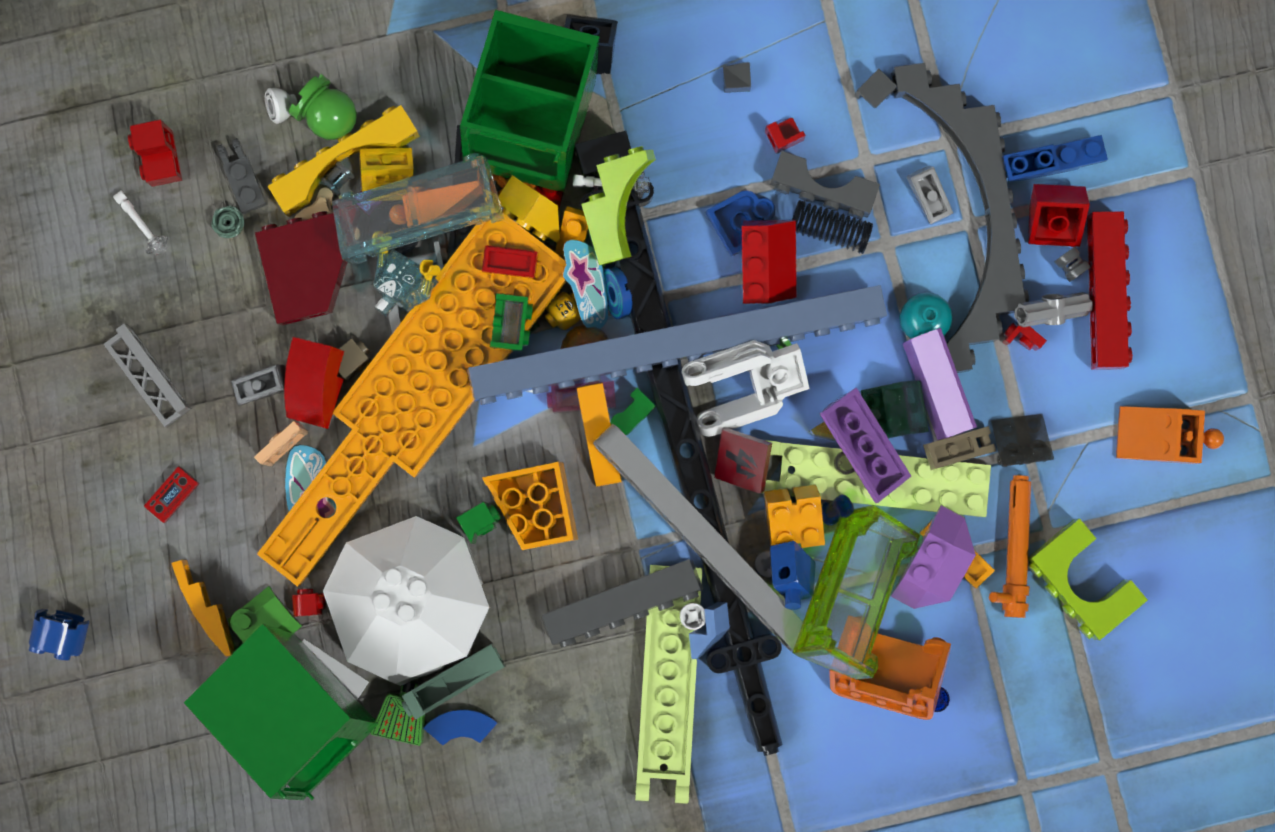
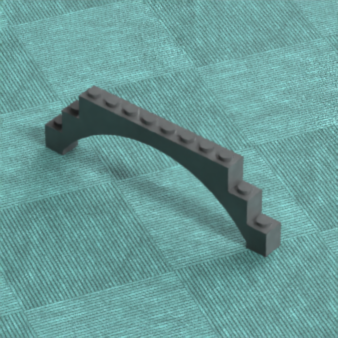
M925 63L894 67L891 72L892 82L897 85L894 91L895 98L902 97L920 108L951 137L973 172L985 210L987 248L982 280L967 316L947 342L957 373L968 372L973 369L972 365H975V353L973 349L969 348V345L999 340V335H1002L1001 320L997 319L996 316L1012 314L1018 307V304L1029 302L1028 291L1023 288L1022 279H1025V269L1023 264L1019 263L1018 254L1021 253V244L1019 238H1015L1014 229L1017 228V218L1015 213L1011 212L1010 203H1013L1012 189L1007 187V174L1002 158V153L1005 152V142L1003 137L999 136L998 130L1001 127L1000 113L995 111V105L964 109L966 106L965 91H961L960 84L929 88L932 85V76L930 70H926Z

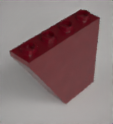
M352 205L338 207L337 212L327 214V211H321L312 214L311 219L302 221V218H293L286 221L287 225L277 227V224H270L261 227L262 231L255 232L277 324L284 326L333 313L362 216L358 208H353Z

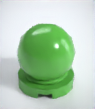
M320 74L319 78L314 76L299 92L302 98L297 106L292 103L289 115L297 121L306 118L309 129L316 136L325 140H339L350 133L356 123L357 112L355 105L346 93L339 89H329L330 80L323 74Z

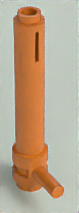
M1013 475V480L1010 481L1006 584L1003 585V593L991 592L989 594L991 602L1002 603L1004 617L1026 618V612H1029V604L1026 603V597L1029 596L1030 589L1027 585L1031 481H1029V476Z

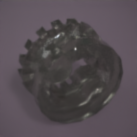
M842 451L834 459L835 469L844 475L851 474L855 471L853 467L850 470H843L840 467L842 464L840 458L845 455Z

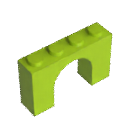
M1078 518L1069 522L1028 557L1030 563L1028 568L1037 578L1042 577L1047 583L1045 588L1054 598L1059 597L1064 603L1062 609L1071 619L1075 617L1081 624L1079 627L1080 631L1088 639L1093 638L1100 641L1148 601V599L1132 580L1124 579L1104 597L1093 602L1084 601L1074 594L1069 586L1067 577L1070 563L1080 552L1097 539L1082 520Z

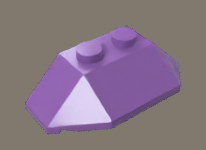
M943 505L940 506L894 588L891 597L913 609L951 600L976 556L965 517Z

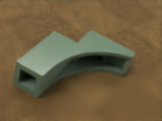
M492 643L402 696L404 701L401 704L409 717L413 715L416 720L504 668L506 665Z

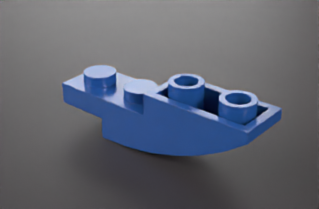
M1102 135L1055 146L1054 144L1002 156L1008 182L1065 173L1108 160Z

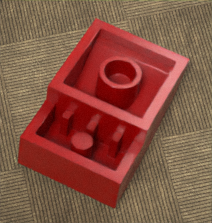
M296 337L292 338L286 364L284 385L287 418L325 429L329 428L343 379L337 377L345 351L329 345Z

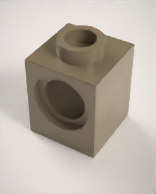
M351 338L339 348L345 352L338 372L348 381L372 361L367 356L371 353L361 340L356 343Z

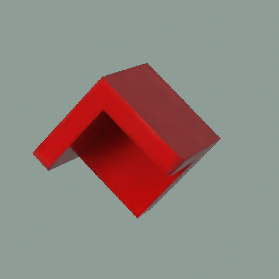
M789 118L779 124L773 122L767 125L765 133L776 154L804 141L806 136L804 131H799L793 118Z

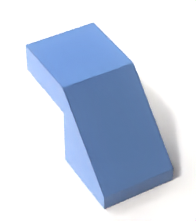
M717 602L704 609L706 626H702L689 633L692 659H698L710 652L730 628L727 602Z

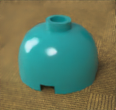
M930 292L918 293L909 298L903 305L899 316L900 327L909 339L941 328L945 336L950 330L952 323L951 308L940 295Z

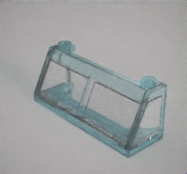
M479 153L465 156L464 161L357 194L346 192L338 196L339 199L332 201L342 259L354 265L366 262V255L375 257L377 253L473 224L481 225L482 221L491 220V223L505 220L488 159L484 155L479 156Z

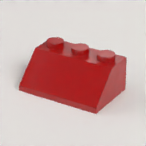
M796 220L743 221V304L774 303L797 298Z

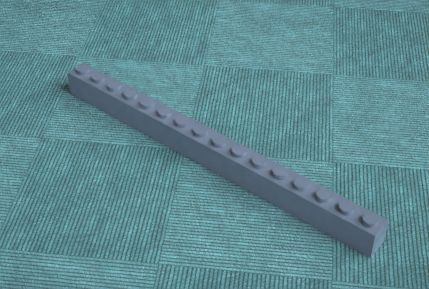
M881 285L469 367L467 372L473 401H480L481 405L497 402L496 397L506 395L507 400L522 397V392L533 390V394L548 392L549 386L559 385V389L575 386L574 381L585 379V384L601 381L600 376L611 374V378L626 376V371L636 369L637 373L653 370L652 365L662 364L663 368L678 365V360L688 358V362L702 358L703 355L714 354L752 340L774 346L780 344L779 339L789 338L790 342L805 339V334L814 333L815 337L830 334V329L839 328L840 332L855 329V324L864 323L865 327L880 324V319L886 317L887 312Z

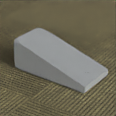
M926 166L906 176L929 224H933L953 214L934 166Z

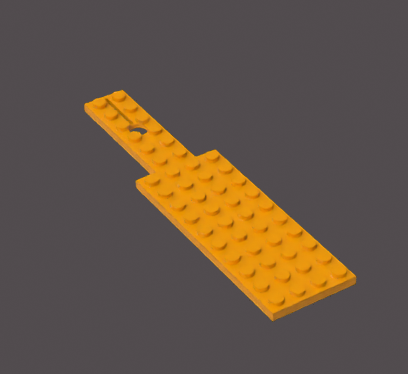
M491 204L442 268L440 274L432 281L428 294H422L335 408L333 415L352 430L257 555L298 587L307 578L394 463L416 478L474 402L467 372L468 368L504 361L513 351L490 348L496 293L528 297V304H533L531 320L526 319L525 330H529L565 284L566 280L563 277V272L566 267V261ZM485 245L537 251L538 261L535 279L482 272ZM508 303L503 343L517 344L519 341L520 331L518 333L521 305ZM325 497L331 498L336 504V512L330 518H324L318 513V502Z

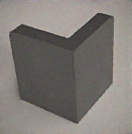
M878 69L856 91L854 96L857 99L862 96L873 108H877L894 93L897 85Z

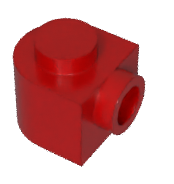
M313 589L297 590V595H292L293 617L323 615L322 609L326 607L324 593H313Z

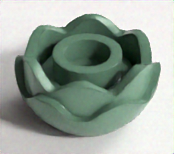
M233 206L219 208L214 212L211 226L220 237L233 238L243 230L244 217Z

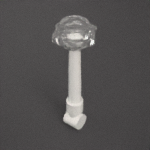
M644 171L633 186L634 191L640 198L643 197L644 193H649L650 178L645 177ZM583 175L573 176V186L583 187V185H586V187L602 186L600 178H595L594 176L584 177Z
M121 190L115 194L113 198L119 205L121 204L122 209L129 214L149 239L146 253H154V255L163 253L168 247L166 245L168 237L154 236L135 211L132 203L127 200L128 197Z

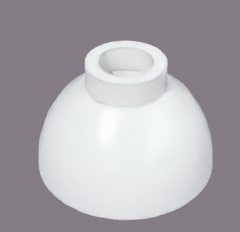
M268 88L265 93L267 113L275 124L282 123L290 117L289 110L292 103L296 106L298 105L294 94L289 95L280 88Z

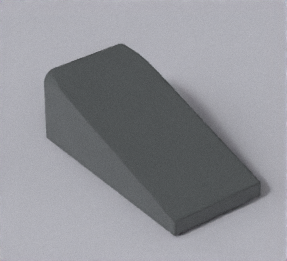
M274 365L232 380L231 383L238 406L284 392L285 366Z

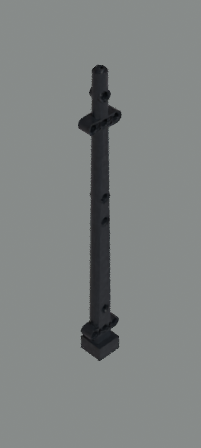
M626 130L575 144L582 175L584 177L594 176L595 178H600L596 165L605 163V157L619 154L621 158L629 155L628 150L631 149ZM639 179L640 187L647 188L649 195L643 199L638 198L635 195L636 188L634 184L628 199L625 215L628 244H635L638 247V252L631 257L614 262L615 267L623 271L626 276L627 283L624 285L626 290H630L632 294L630 319L635 334L672 327L640 207L648 205L654 195V187L646 179ZM602 186L592 187L593 192L587 193L581 198L580 210L583 211L581 204L590 201L589 196L604 192ZM678 360V365L663 368L662 364L652 365L653 370L646 373L681 493L729 543L690 393L682 375L683 367L681 360ZM684 443H689L694 448V454L690 458H685L680 454V446ZM700 493L705 494L708 498V505L703 509L697 508L694 504V497ZM701 559L714 604L717 602H727L730 626L723 635L726 645L712 649L706 656V664L712 672L717 674L734 671L757 752H763L764 756L779 752L778 747L783 744L761 662L778 657L782 650V644L777 637L771 634L754 637L746 605ZM771 639L775 641L776 648L772 653H764L762 644L764 641ZM746 646L750 649L751 654L747 660L741 661L737 658L736 653L740 647ZM715 654H723L725 656V664L720 668L713 667L711 664V659ZM755 698H762L765 701V706L761 711L756 712L751 709V702Z

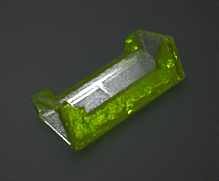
M875 505L841 512L792 653L856 680L873 678L878 669V657L871 653L901 561L912 557L916 553L920 534Z

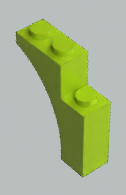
M643 146L628 150L629 155L620 158L619 154L611 155L604 158L605 163L596 165L604 192L589 196L590 201L581 205L599 265L631 257L625 229L626 207L637 179L656 160L653 150H644Z

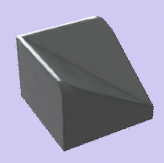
M750 62L723 67L724 93L750 92Z

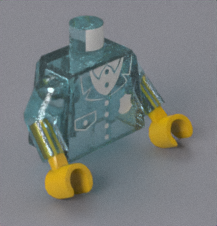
M376 233L373 242L380 250L377 251V267L373 287L382 297L375 305V308L385 316H388L395 305L405 311H411L415 306L430 299L432 289L438 283L434 276L439 275L441 269L438 265H433V260H423L419 265L394 249L388 250L389 247L394 245V238L384 233Z

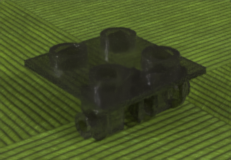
M1043 414L991 420L999 453L997 455L998 465L1007 467L1054 460Z

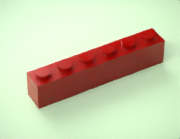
M1124 211L1092 212L1087 216L1088 264L1091 266L1088 269L1089 298L1093 304L1090 311L1091 370L1125 369L1132 362V348L1128 347V337L1131 336L1132 326L1127 318V311H1130L1131 299L1130 296H1127L1126 288L1130 283L1129 270H1126L1129 246L1125 244L1128 220L1124 219Z

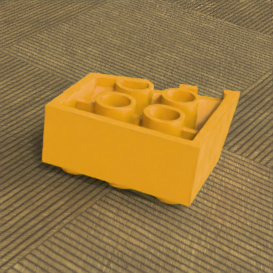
M554 462L482 477L522 550L578 540L564 463Z

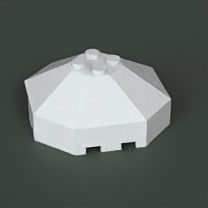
M417 516L346 542L323 590L347 662L400 686L419 677L443 670L446 664L467 657L490 608L468 541L458 534Z

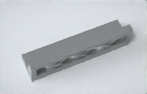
M122 324L115 329L118 334L105 342L104 346L163 426L168 427L191 410V407L131 326ZM123 339L129 347L128 355L118 354L113 345ZM122 358L127 359V364L123 361ZM132 359L138 360L143 366V376L134 375L131 372ZM137 379H143L142 385ZM147 380L154 381L160 389L159 397L148 395L146 392ZM152 399L158 400L157 405L154 403ZM163 401H169L176 411L167 419L161 412Z

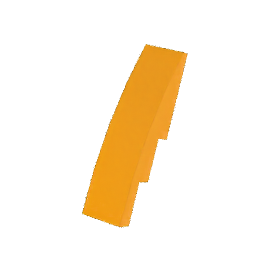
M603 382L578 386L577 393L596 487L622 482L620 473L593 444L611 426Z
M187 560L172 562L178 584L193 615L226 657L231 656L235 652V647L222 604L211 606L205 582H193Z

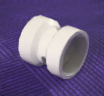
M690 603L681 609L680 621L684 627L690 630H697L705 624V611L701 605Z

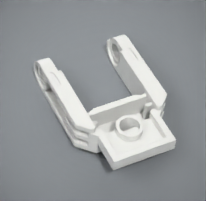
M752 340L685 364L682 368V375L687 386H697L707 382L713 383L749 371L755 391L754 394L699 413L696 420L700 434L708 437L720 434L725 428L735 429L776 415L783 406L782 401L785 397L810 389L798 344L796 343L772 352L769 345ZM702 372V373L699 374V375L690 376V375L693 374V373ZM708 421H716L712 425H704Z

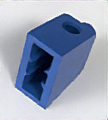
M795 541L770 546L773 586L785 598V608L789 610L800 609L801 600L813 596L816 562Z

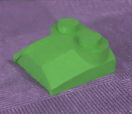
M270 586L241 609L235 611L227 620L243 643L262 624L293 634L302 627V624L293 617Z

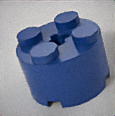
M48 609L36 611L28 642L30 645L29 651L38 654H44L45 652L53 653L54 658L59 660H70L71 656L82 654L89 620L84 622V617L65 611L56 610V614L52 615L47 614Z

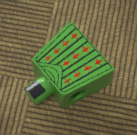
M410 681L401 685L400 694H387L376 719L378 725L371 731V735L418 746L423 743L425 715L415 720L413 715L410 717L407 715L401 704L404 701L402 696L418 687V683Z

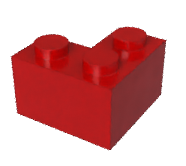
M161 119L131 125V134L128 135V142L131 150H134L138 156H141L142 165H139V171L142 180H146L152 187L183 181L173 131Z

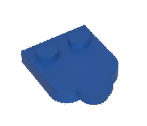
M741 191L708 209L705 213L732 257L742 251L743 221L772 220L776 209L770 199L765 197L758 198L751 191Z

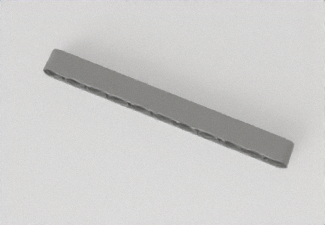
M612 424L593 442L598 451L787 649L793 652L811 634L810 629L792 610L785 608V602L617 426Z

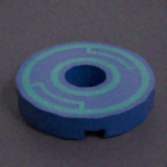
M618 267L605 269L608 311L615 319L625 318L630 315L632 310V294L630 290H626L624 285L627 283V278Z

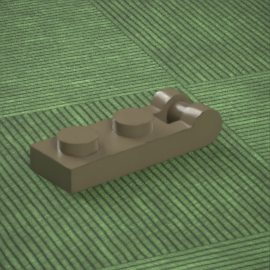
M989 426L923 445L930 469H937L995 452V444L991 443L989 434H991ZM978 437H979V440H980V443H981V447H980V448L978 447V444H977V441H976V438H978Z

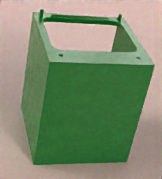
M495 10L460 124L463 166L509 179L513 175L522 182L564 193L576 153L575 144L579 142L596 83L599 36Z
M262 624L184 702L270 799L304 800L308 796L312 801L314 797L310 793L378 725L369 712L296 634Z

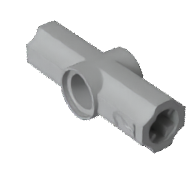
M1084 292L1070 295L1048 294L1043 295L1042 300L1018 304L1014 315L1018 325L1022 327L1039 324L1061 325L1065 323L1066 319L1087 316L1092 310L1093 304L1089 295Z

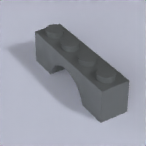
M781 151L770 185L775 186L774 190L780 193L789 194L790 191L799 194L801 200L807 202L816 200L824 203L823 206L834 211H838V208L846 210L849 216L857 219L867 218L870 215L880 187L879 183L855 176L848 184L839 188L821 186L810 176L805 158Z

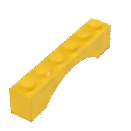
M402 105L397 108L396 106L389 107L382 113L383 116L379 119L366 121L356 133L346 134L338 140V144L331 148L326 146L316 153L315 158L310 161L303 160L294 166L295 170L287 175L282 173L273 178L272 184L268 188L282 211L289 217L309 205L316 188L321 182L320 179L335 166L337 161L341 162L343 159L359 153L360 149L402 148L419 138L418 131Z

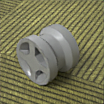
M770 551L759 553L754 560L756 572L764 577H772Z

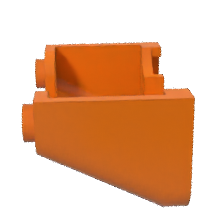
M848 616L829 670L830 689L833 693L844 698L918 719H932L948 662L951 643H947L941 638L933 637L926 640L924 646L874 633L873 626L866 618Z

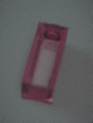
M614 381L603 382L608 410L616 409ZM594 383L575 384L573 387L559 389V385L551 386L552 392H547L548 408H553L554 414L581 412L577 387Z

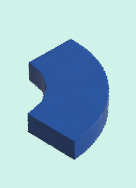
M454 710L437 716L423 729L441 745L458 737L472 738L481 743L498 722L492 717L475 710Z

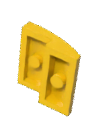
M412 148L360 149L363 203L403 202V196L411 195L410 191L415 189Z

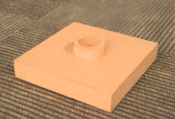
M293 421L282 432L280 431L270 439L269 444L255 455L254 458L262 465H274L308 434V430L302 424Z

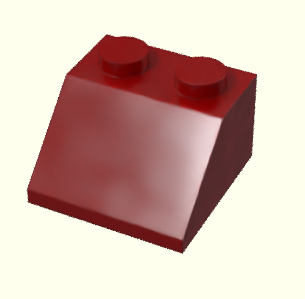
M1034 184L1029 204L1028 244L1080 247L1090 206L1086 187Z

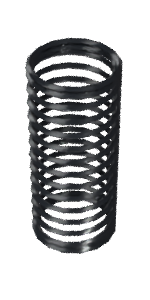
M798 201L792 220H796V226L798 223L797 234L806 216L802 236L805 234L812 216L807 235L810 237L818 217L813 239L816 238L823 220L818 239L820 241L829 220L824 239L826 243L835 221L830 240L831 245L841 222L835 246H838L846 225L841 248H843L852 225L846 247L848 250L858 226L852 251H854L864 227L857 251L859 254H864L872 232L873 223H867L865 220L861 225V219L856 222V218L853 217L850 221L849 215L844 221V213L839 218V212H836L833 217V210L828 214V209L826 208L822 213V207H819L816 213V205L811 210V203H809L805 209V201Z

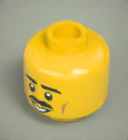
M561 292L546 307L548 313L544 317L552 328L558 326L561 330H567L581 320L574 293Z

